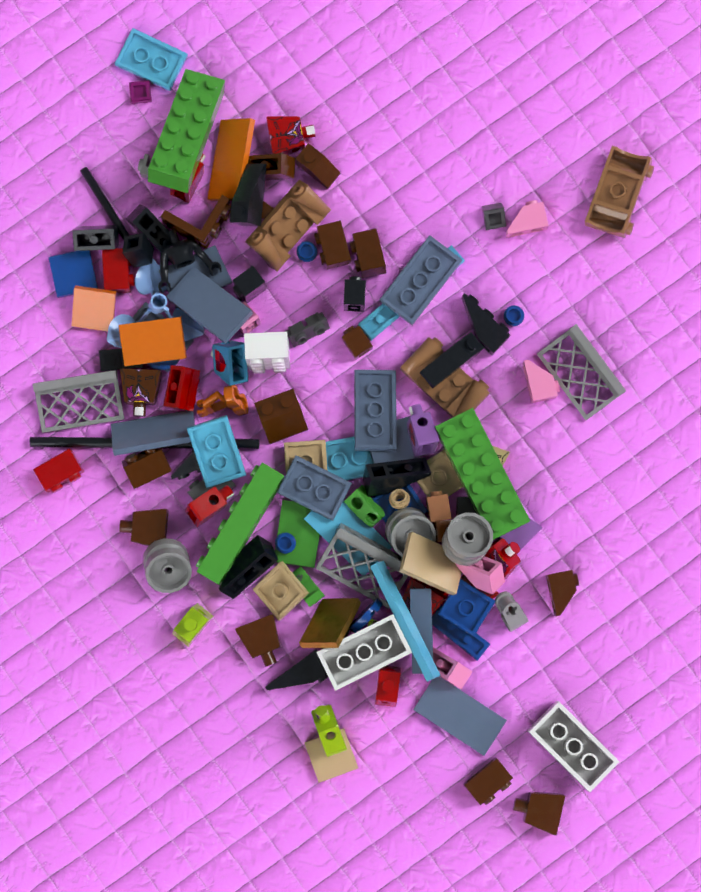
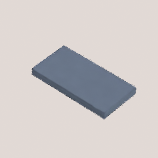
M429 235L379 301L413 326L460 265L462 259Z
M195 267L166 296L171 303L225 344L253 314L250 308Z
M354 370L355 451H397L396 370Z
M181 411L111 424L114 456L191 442L187 427L195 425L194 413L192 411Z
M440 676L432 679L413 709L484 756L507 721Z

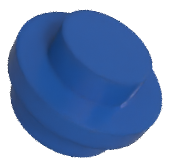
M302 242L297 247V256L303 262H311L317 256V248L312 242Z
M509 306L504 312V320L510 326H518L524 320V312L519 306Z
M290 533L279 534L275 540L276 549L283 554L292 552L296 546L294 536Z

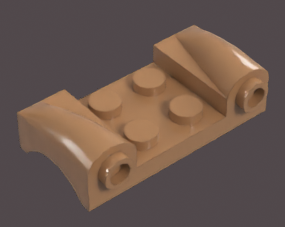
M612 145L586 216L585 226L625 238L626 235H631L634 223H631L633 210L644 181H646L647 177L651 178L654 171V166L651 165V157L631 154Z
M298 180L262 221L261 226H258L248 237L245 243L256 251L270 268L278 272L291 257L288 252L313 223L318 225L331 209L308 184Z
M428 337L400 367V370L452 418L471 408L475 410L490 394L488 392L489 386L481 379L479 381L473 380L460 368L432 389L419 373L444 353L442 349L443 344L435 337L433 339Z

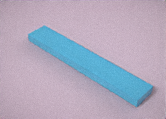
M451 245L448 249L462 259L460 265L463 264L465 260ZM381 304L361 321L358 326L361 327L365 335L372 341L400 316L384 304Z
M382 561L370 566L426 681L428 682L440 676L385 562Z

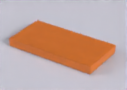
M243 118L220 121L207 200L219 201L221 195H224L232 201L245 167L248 164L255 125L254 119Z

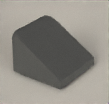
M502 203L482 206L486 230L506 227Z

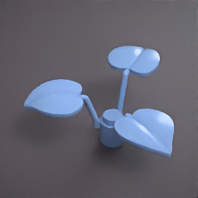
M153 259L152 264L140 266L135 277V287L140 294L147 295L151 293L152 297L149 302V308L138 322H143L151 312L160 314L164 311L168 318L181 317L185 341L202 336L204 328L179 308L174 310L173 316L170 315L169 308L166 307L167 298L159 292L158 288L161 282L160 265ZM166 286L161 288L163 293L167 290ZM121 314L110 322L106 339L109 344L122 348L119 325L135 323L133 317Z

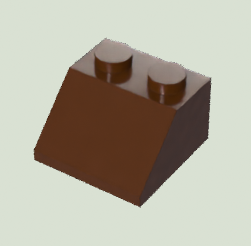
M294 389L254 403L269 444L308 430Z

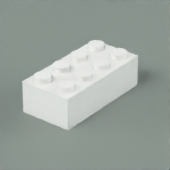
M287 332L244 333L245 360L249 370H252L255 374L265 373V370L273 369L275 373L286 372V369H290V348Z
M392 614L344 638L339 648H324L316 653L336 691L412 653Z
M555 701L527 730L589 792L620 762L559 701Z

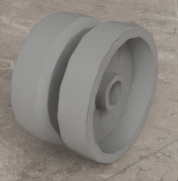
M405 507L393 512L385 525V536L394 551L401 557H403L408 533L410 532L419 534L434 542L436 541V530L432 522L419 509L413 507Z
M476 513L457 515L443 534L442 548L444 553L452 562L458 565L470 566L476 564L490 549L493 542V530L489 522Z
M163 538L154 541L144 552L143 565L148 584L154 590L162 593H172L181 590L188 584L192 568L187 549L181 542Z

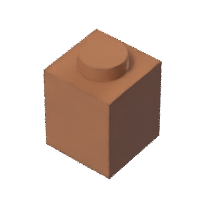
M442 490L430 492V496L425 497L429 520L435 522L452 519L448 494H442Z

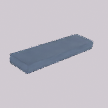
M431 588L410 589L411 616L433 659ZM412 653V674H423Z

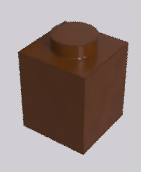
M351 326L343 332L342 341L355 360L373 349V345L360 326L356 328Z

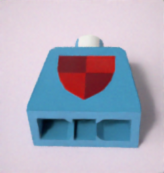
M230 340L226 344L224 342L213 344L211 356L213 358L214 372L229 386L248 382L245 343Z

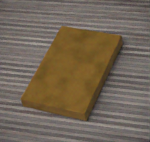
M359 598L322 599L299 642L301 648H339L361 605Z

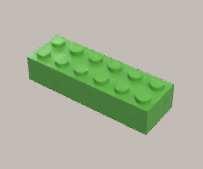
M185 69L148 167V182L185 193L189 192L224 96L225 80Z
M471 408L435 426L438 438L476 513L489 522L493 530V540L530 522L474 409Z
M263 462L260 466L256 465L250 475L252 477L251 482L244 484L239 493L242 497L239 502L234 501L228 511L231 514L228 520L223 519L218 528L220 531L217 538L213 537L207 546L209 549L205 557L202 555L196 564V567H198L196 572L218 585L222 584L284 479L283 474Z

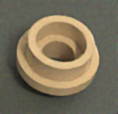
M396 489L390 494L389 503L395 509H403L409 505L410 496L405 490Z

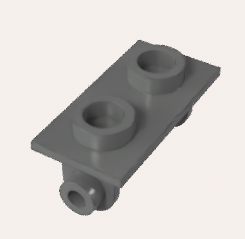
M317 312L306 318L307 325L305 327L301 321L288 327V330L285 332H287L293 347L302 345L307 340L317 335H322L326 330L330 329L327 319L322 312L319 314Z

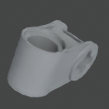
M504 591L496 596L495 605L510 632L529 622L510 592Z

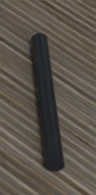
M87 167L81 169L80 172L114 225H118V232L124 240V237L130 236L89 169Z

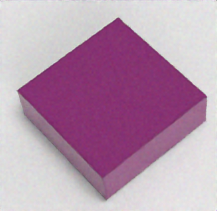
M149 80L129 82L131 104L152 102Z

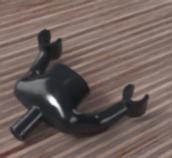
M175 229L168 231L172 244L161 250V282L158 285L161 294H163L161 289L163 286H167L171 292V285L168 282V259L171 260L175 269L182 268L195 262L194 251L209 268L212 276H214L213 268H218L220 273L222 272L220 263L212 262L194 239L188 238L180 241Z

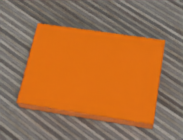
M181 317L119 325L124 366L187 358Z

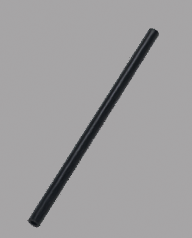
M30 437V447L112 448V438ZM235 439L238 449H259V439ZM191 442L161 447L176 449H193Z

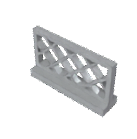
M577 324L537 353V356L553 375L554 379L558 380L560 387L585 420H588L626 392L625 388ZM568 336L574 341L573 351L561 349L562 340ZM559 343L558 349L553 348L555 345ZM576 345H577V347L580 349L581 352L575 351V350H576ZM549 350L558 351L556 363L547 362L543 354ZM560 351L572 353L571 365L559 364ZM575 354H581L586 357L585 367L573 366ZM588 362L592 365L593 368H588ZM550 365L556 366L555 371L552 369ZM558 366L570 368L569 380L558 377ZM573 368L585 370L583 382L571 380ZM587 370L598 373V384L586 382ZM601 379L606 385H600ZM562 381L568 382L567 388ZM570 383L583 384L581 396H574L569 392ZM585 385L597 386L595 399L583 397ZM599 388H609L613 396L607 400L598 399ZM575 398H579V399H580V405H579L578 402L575 400ZM583 399L595 401L594 410L588 414L582 409ZM597 401L603 402L597 407Z
M117 370L33 384L42 433L125 419ZM114 383L115 393L109 398L101 390L105 384ZM99 385H101V387L99 388V390L94 387V386H99ZM87 387L97 392L90 402L80 395L84 388ZM74 389H80V391L77 393ZM69 390L76 395L70 405L60 399L64 391ZM60 392L58 396L53 393ZM49 394L55 398L50 408L42 404L40 395ZM98 394L109 400L103 410L92 404ZM115 396H116V399H117V403H116L115 401H113V398H114ZM78 397L88 404L82 414L72 407ZM57 401L68 407L61 417L51 410ZM110 403H113L118 407L119 416L111 417L104 411ZM90 406L100 412L95 420H90L84 416ZM69 409L79 415L75 423L70 424L63 419ZM48 413H51L59 420L55 426L46 428L45 418ZM102 414L107 417L99 419ZM81 418L86 420L83 422H79ZM62 421L65 425H59V423Z
M340 523L316 569L372 600L379 598L383 602V606L389 609L387 601L379 597L378 590H381L380 586L376 587L370 563L384 561L386 566L390 567L388 569L389 572H399L402 557ZM337 539L346 543L347 550L336 553L334 544ZM352 552H363L366 560L354 563ZM349 553L351 564L340 567L337 556ZM335 558L337 568L328 569L322 566L326 559ZM367 564L370 574L358 577L355 566ZM353 567L355 578L347 580L343 577L341 570ZM399 572L403 575L400 581L395 582L398 590L401 589L408 575ZM371 577L374 588L367 590L362 588L359 580Z

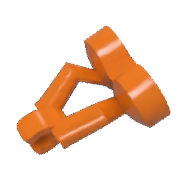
M236 385L225 386L223 395L216 391L205 400L201 399L196 402L198 407H203L202 410H197V414L200 417H205L224 408H229L238 416L248 414L249 412L246 396L243 393H239Z

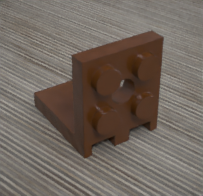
M221 195L201 230L166 210L161 215L164 226L175 229L177 233L187 239H194L201 247L207 249L213 238L217 239L222 231L220 226L223 221L227 222L230 218V199Z

